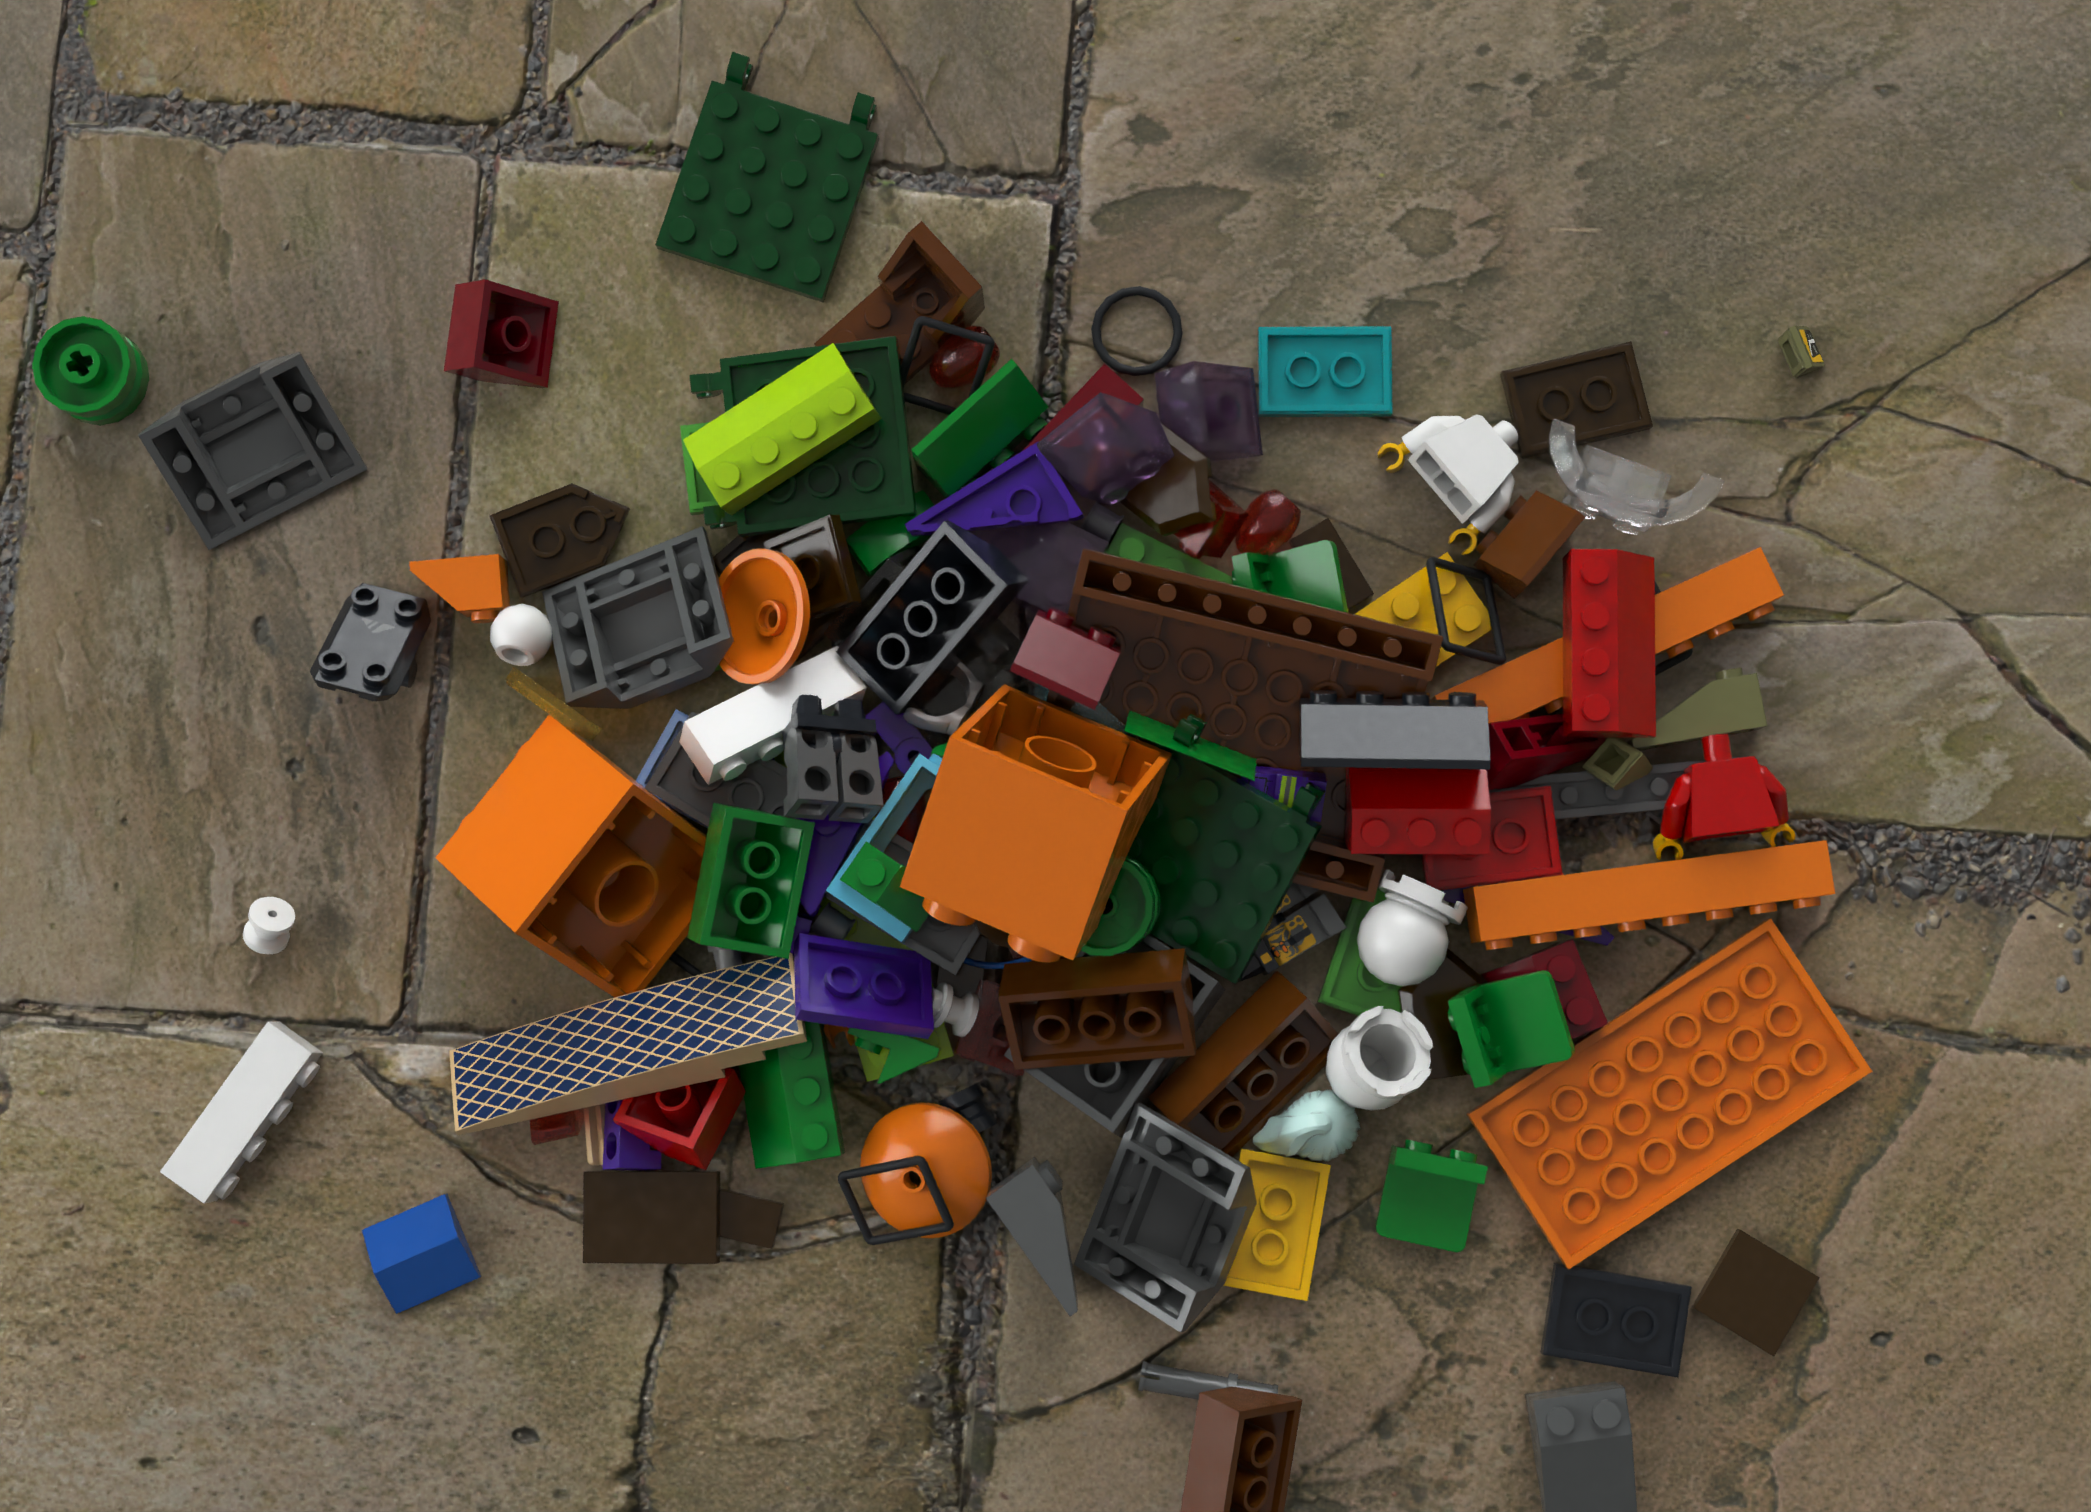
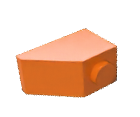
M499 554L409 562L410 571L458 612L466 617H471V622L473 623L494 622L498 613L510 606L507 561Z

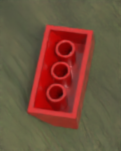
M1571 549L1562 558L1564 737L1655 738L1654 557L1618 549Z

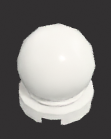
M1384 870L1378 888L1385 893L1386 900L1372 906L1360 923L1357 936L1359 956L1368 971L1384 983L1397 986L1419 984L1434 975L1445 960L1449 943L1445 925H1448L1450 922L1458 925L1461 924L1468 907L1464 903L1456 901L1453 908L1448 905V902L1443 900L1444 892L1405 875H1402L1399 883L1395 882L1396 877L1394 873L1390 870Z
M1384 1006L1374 1007L1360 1014L1349 1027L1342 1029L1332 1041L1327 1053L1326 1076L1334 1094L1350 1107L1370 1111L1388 1108L1398 1103L1403 1096L1418 1089L1429 1077L1432 1070L1429 1067L1431 1063L1430 1050L1433 1048V1043L1425 1026L1410 1012L1404 1010L1400 1013L1393 1009H1383Z

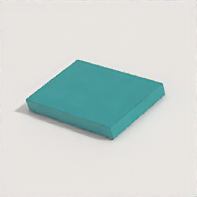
M1391 326L1258 327V417H1391L1393 414Z

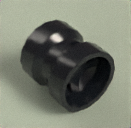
M979 1082L938 1101L940 1105L962 1115L975 1127L978 1133L998 1124L993 1112L986 1109L982 1101L984 1093Z

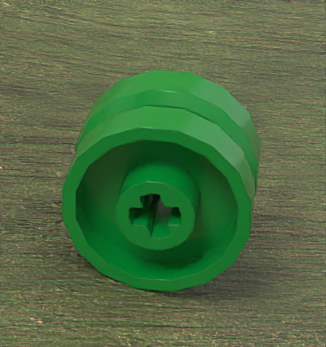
M85 316L65 319L47 330L36 346L32 362L35 384L46 400L80 422L99 426L119 422L132 414L144 399L149 382L147 360L138 346L104 321Z
M1126 856L1109 896L1113 902L1112 910L1108 914H1102L1097 929L1081 949V951L1089 955L1113 956L1137 946L1152 932L1160 915V892L1154 876L1141 862L1129 856Z

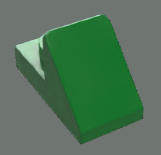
M866 841L840 880L915 932L920 930L929 916L922 906L924 897L900 887L906 866L900 865Z
M849 1028L848 1030L849 1034L857 1037L855 1046L879 1055L882 1047L890 1049L877 1084L886 1082L937 1058L941 1051L939 1047L910 1036Z

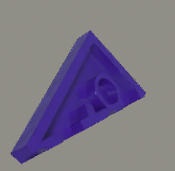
M1038 441L904 525L914 537L933 535L940 525L947 520L966 531L1079 521L1084 518V515Z
M888 751L878 757L882 789L889 777V771L895 762ZM828 815L824 820L796 818L815 823L800 898L801 904L811 917L818 913L821 907L820 903L827 892V887L841 869L842 861L848 850H851L864 823L831 821Z

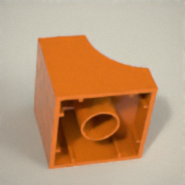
M1004 684L949 737L900 887L924 897L922 903L924 910L939 921L956 926H968L978 920L1009 933V946L1018 954L1028 959L1051 963L1058 961L1063 956L1073 961L1098 927L1125 858L1143 821L1155 802L1172 753Z
M548 715L532 737L520 747L515 758L473 811L462 820L457 831L435 858L513 932L615 998L645 989L688 935L707 836L655 795L647 791L605 755L551 715Z

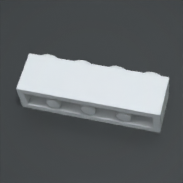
M838 646L789 669L777 680L770 683H761L684 721L679 743L708 785L721 778L724 781H728L737 777L746 769L747 765L759 759L768 761L778 756L785 748L782 732L791 721L793 703L800 695H814L821 698L822 715L834 716L833 707L839 700H863L867 687L857 673L836 653L839 648Z
M267 1022L160 1172L202 1203L214 1202L219 1198L222 1200L227 1198L240 1180L236 1173L246 1160L252 1162L264 1148L267 1140L263 1136L271 1124L278 1125L290 1112L293 1102L289 1099L299 1085L303 1088L306 1087L317 1074L320 1065L316 1062L323 1052L281 1022Z

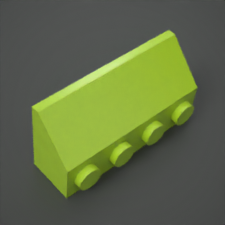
M832 343L692 433L683 441L696 469L719 506L728 514L733 515L882 418L837 347Z

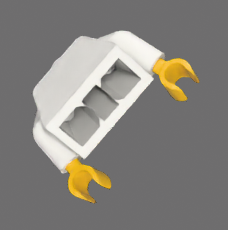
M1477 414L1466 420L1461 416H1432L1402 436L1403 442L1399 445L1394 443L1384 444L1378 451V459L1390 451L1398 453V461L1386 469L1388 473H1395L1403 467L1405 463L1404 456L1410 452L1412 453L1408 459L1411 465L1462 524L1468 519L1471 522L1466 528L1453 531L1448 541L1451 544L1458 534H1467L1470 538V545L1461 555L1469 554L1476 547V536L1480 532L1486 533L1510 505L1515 484L1511 471L1519 462L1518 457L1510 447L1518 441V433L1514 426L1507 421H1501L1492 428L1483 416Z

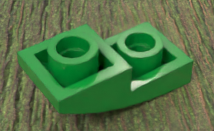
M924 490L915 493L917 515L869 521L846 539L850 553L868 577L906 560L908 549L931 538L932 535L913 537L904 525L934 506Z

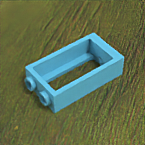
M919 753L826 889L829 894L903 944L912 932V929L842 882L840 878L866 841L881 852H884L924 792L933 788L942 758L934 753L929 759Z

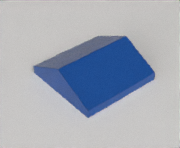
M447 1193L362 1230L373 1273L396 1314L481 1277Z

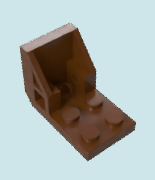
M921 221L908 232L878 275L880 286L815 342L814 345L822 346L832 343L837 344L896 336L899 344L900 363L902 364L916 318L925 316L968 329L985 309L983 288ZM923 325L905 384L959 336Z

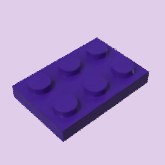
M802 933L798 934L794 942L795 1020L929 1039L934 1030L931 962L929 959L911 950Z

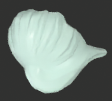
M1333 1090L1312 1091L1305 1093L1304 1096L1294 1101L1282 1114L1271 1116L1263 1129L1253 1136V1144L1262 1151L1285 1155L1286 1157L1297 1154L1301 1158H1309L1311 1161H1330L1332 1158L1338 1157L1339 1154H1344L1346 1149H1350L1353 1146V1142L1358 1137L1357 1130L1360 1129V1125L1357 1121L1358 1117L1355 1113V1107H1350L1334 1094Z

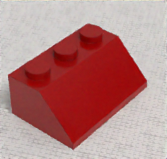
M1346 767L1345 844L1351 854L1489 855L1491 806L1486 769Z

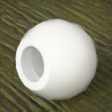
M526 604L508 606L498 613L492 623L490 641L500 659L512 665L529 666L544 658L552 645V627L547 616L534 606Z

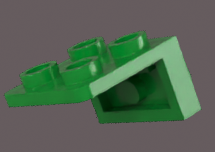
M1322 540L1270 555L1246 552L1232 556L1234 568L1232 571L1233 585L1348 613L1337 547L1333 541Z
M1542 970L1470 986L1448 1000L1449 1022L1452 1029L1458 1033L1463 1049V1067L1466 1073L1471 1075L1474 1088L1492 1085L1507 1072L1565 1061L1574 1055V1044L1553 977L1548 971Z
M1409 1139L1405 1140L1404 1147L1392 1145L1375 1225L1376 1232L1387 1238L1452 1252H1461L1466 1246L1478 1183L1485 1184L1488 1166L1476 1163L1478 1154L1450 1149L1449 1157L1431 1153L1432 1144Z

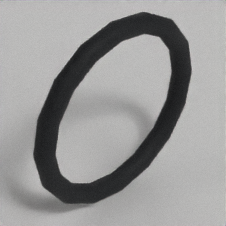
M1141 286L1122 288L1106 297L1096 310L1091 327L1093 345L1102 361L1115 371L1131 376L1153 374L1168 365L1178 352L1183 335L1181 318L1173 303L1157 290ZM1140 295L1152 298L1165 307L1172 319L1174 334L1170 348L1161 359L1147 366L1132 367L1119 363L1109 355L1102 343L1100 328L1103 317L1112 304L1124 297Z

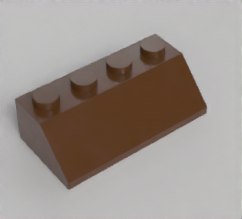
M1185 948L1124 953L1113 956L1077 957L1073 961L1065 958L1051 963L1030 961L1004 964L998 999L1015 1070L1196 1055L1192 983Z
M1276 971L1196 1049L1195 1056L1187 1058L1148 1098L1170 1121L1233 1157L1240 1148L1266 1125L1271 1116H1275L1326 1066L1328 1050L1338 1033L1311 1001L1280 972Z
M1237 1387L1200 1392L1180 1512H1284L1302 1399L1295 1396Z

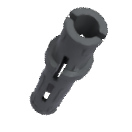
M1143 1361L1141 1375L1157 1377L1159 1380L1140 1377L1138 1391L1144 1390L1197 1400L1199 1399L1200 1392L1226 1387L1278 1394V1384L1271 1385L1238 1379V1374L1229 1373L1228 1377L1151 1364Z

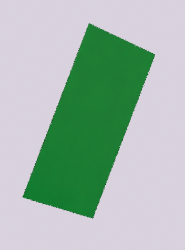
M1129 710L1125 732L1250 780H1255L1257 759L1200 737L1196 743L1187 747L1173 739L1176 728Z

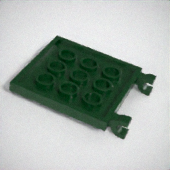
M732 52L726 72L725 84L711 81L655 245L659 250L824 303L879 141L877 133L868 131L877 106L874 104L875 97L858 92L853 105L850 123L846 124L744 91L753 66L749 64L750 58L748 56Z
M896 336L835 344L882 418L881 420L733 515L728 514L719 505L703 507L705 525H710V529L713 530L737 524L738 535L745 537L791 531L828 515H840L842 524L917 515L899 344ZM829 345L720 359L721 372L689 375L691 393L696 394L698 399L711 398L723 393L725 412H727Z
M1190 714L1187 720L1185 718L1180 720L1173 739L1189 747L1197 742L1207 722ZM1156 744V747L1172 753L1155 802L1143 821L1127 856L1141 862L1154 876L1160 892V915L1150 934L1175 949L1185 948L1188 957L1230 982L1237 984L1242 979L1322 827L1310 818L1321 801L1325 790L1308 782L1306 787L1302 786L1299 789L1290 808L1222 768ZM1108 898L1105 907L1107 908L1108 906L1112 909L1113 902L1110 898Z

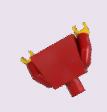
M1728 734L1702 737L1705 762L1691 764L1684 769L1682 775L1676 778L1664 805L1660 834L1654 838L1653 849L1657 859L1661 860L1662 850L1667 846H1674L1675 860H1680L1684 853L1678 838H1681L1682 835L1685 843L1761 833L1762 837L1771 847H1776L1774 838L1778 832L1782 831L1784 838L1791 843L1795 840L1796 834L1786 823L1789 820L1786 788L1766 766L1758 764L1755 756L1732 758Z

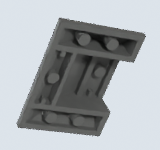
M300 352L260 362L183 401L138 435L208 550L367 470L366 464Z
M703 526L542 591L548 621L552 627V640L565 701L569 707L633 708L710 677L734 642L707 531Z
M1136 1103L1074 1265L1177 1331H1186L1225 1284L1257 1204L1251 1169L1144 1104Z

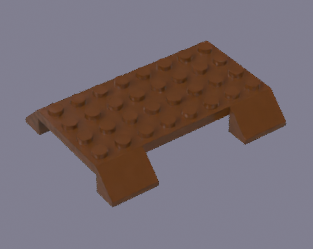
M1083 548L1072 590L1068 615L1074 618L1073 626L1088 633L1091 627H1095L1116 637L1114 645L1121 647V652L1095 710L1050 689L1046 702L1153 746L1156 743L1124 731L1129 710L1177 728L1182 718L1187 720L1188 716L1193 714L1207 722L1200 738L1257 759L1256 766L1325 773L1327 785L1321 822H1316L1322 827L1292 883L1374 903L1385 862L1384 854H1351L1345 844L1346 767H1301L1298 752L1299 699L1310 698V691L1315 690L1336 691L1337 698H1356V692L1379 691L1384 693V699H1402L1403 692H1425L1428 681L1432 682L1443 636ZM1229 772V773L1233 774L1234 776H1236V777H1238V778L1241 779V776H1240V775H1237V774H1235V773Z

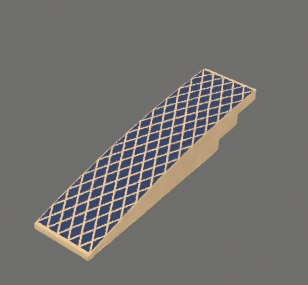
M790 953L789 959L771 957L625 994L526 1024L450 1050L456 1134H467L724 1078V1068L766 1060V1050L807 1042L805 1022L795 1020L793 954Z

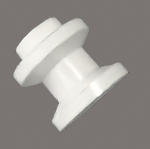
M262 897L257 899L250 907L248 913L249 921L244 927L243 939L249 948L258 953H279L288 944L290 938L289 930H291L295 921L294 909L289 903L280 898Z
M940 983L935 989L932 988L934 1028H938L943 1022L952 1024L954 1035L959 1037L966 1036L977 1018L979 1010L978 995L967 992L962 998L953 996V987L947 983Z

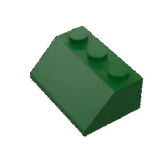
M1010 359L911 449L915 465L933 486L947 498L980 478L992 468L994 469L1014 457L1016 454L1013 449L1023 439L1031 442L1048 424L1045 419L1049 417V407L1019 366Z
M713 803L687 938L701 945L789 959L815 823L752 809Z
M805 1021L807 1042L766 1050V1060L739 1065L741 1083L746 1090L744 1101L755 1169L834 1157L845 1153L824 1024Z

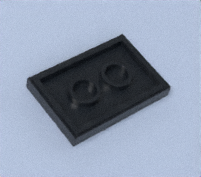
M1554 1263L1540 1353L1553 1357L1678 1378L1692 1286L1578 1266L1567 1269L1564 1264Z

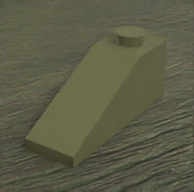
M1742 668L1715 672L1716 680L1703 685L1656 720L1655 738H1632L1626 743L1641 751L1698 741L1702 737L1715 734L1733 735L1756 731L1766 727L1767 721L1757 673L1743 675Z

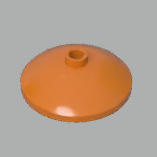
M752 549L733 559L719 577V584L734 640L719 665L732 679L745 684L759 685L777 680L790 669L798 658L808 635L810 599L805 580L798 567L789 557L770 549Z
M911 1103L889 1112L869 1132L862 1149L860 1167L914 1156L923 1157L929 1165L953 1219L954 1226L948 1232L921 1236V1238H940L963 1229L983 1209L991 1188V1160L982 1137L975 1127L962 1115L939 1104ZM918 1165L861 1177L866 1195L874 1209L887 1223L899 1231L944 1223ZM910 1171L916 1172L920 1176V1185L914 1184L911 1181Z

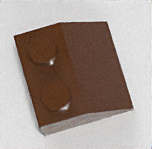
M1537 490L1528 501L1520 495L1503 515L1510 521L1500 534L1492 529L1475 548L1481 556L1474 563V566L1478 570L1486 572L1491 577V580L1513 599L1532 582L1586 518L1579 511Z

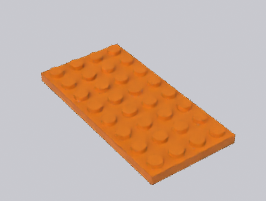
M1769 918L1610 1020L1607 1025L1596 1029L1574 1044V1055L1568 1060L1539 1066L1466 1115L1567 1269H1571L1873 1071L1773 920Z

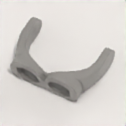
M959 662L950 674L955 676L964 688L966 695L965 705L954 712L942 716H931L915 708H907L903 715L904 719L918 728L951 736L967 719L978 701L985 683L977 680L970 669L962 662Z

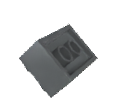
M1615 1381L1525 1394L1543 1512H1637L1632 1431L1625 1387Z

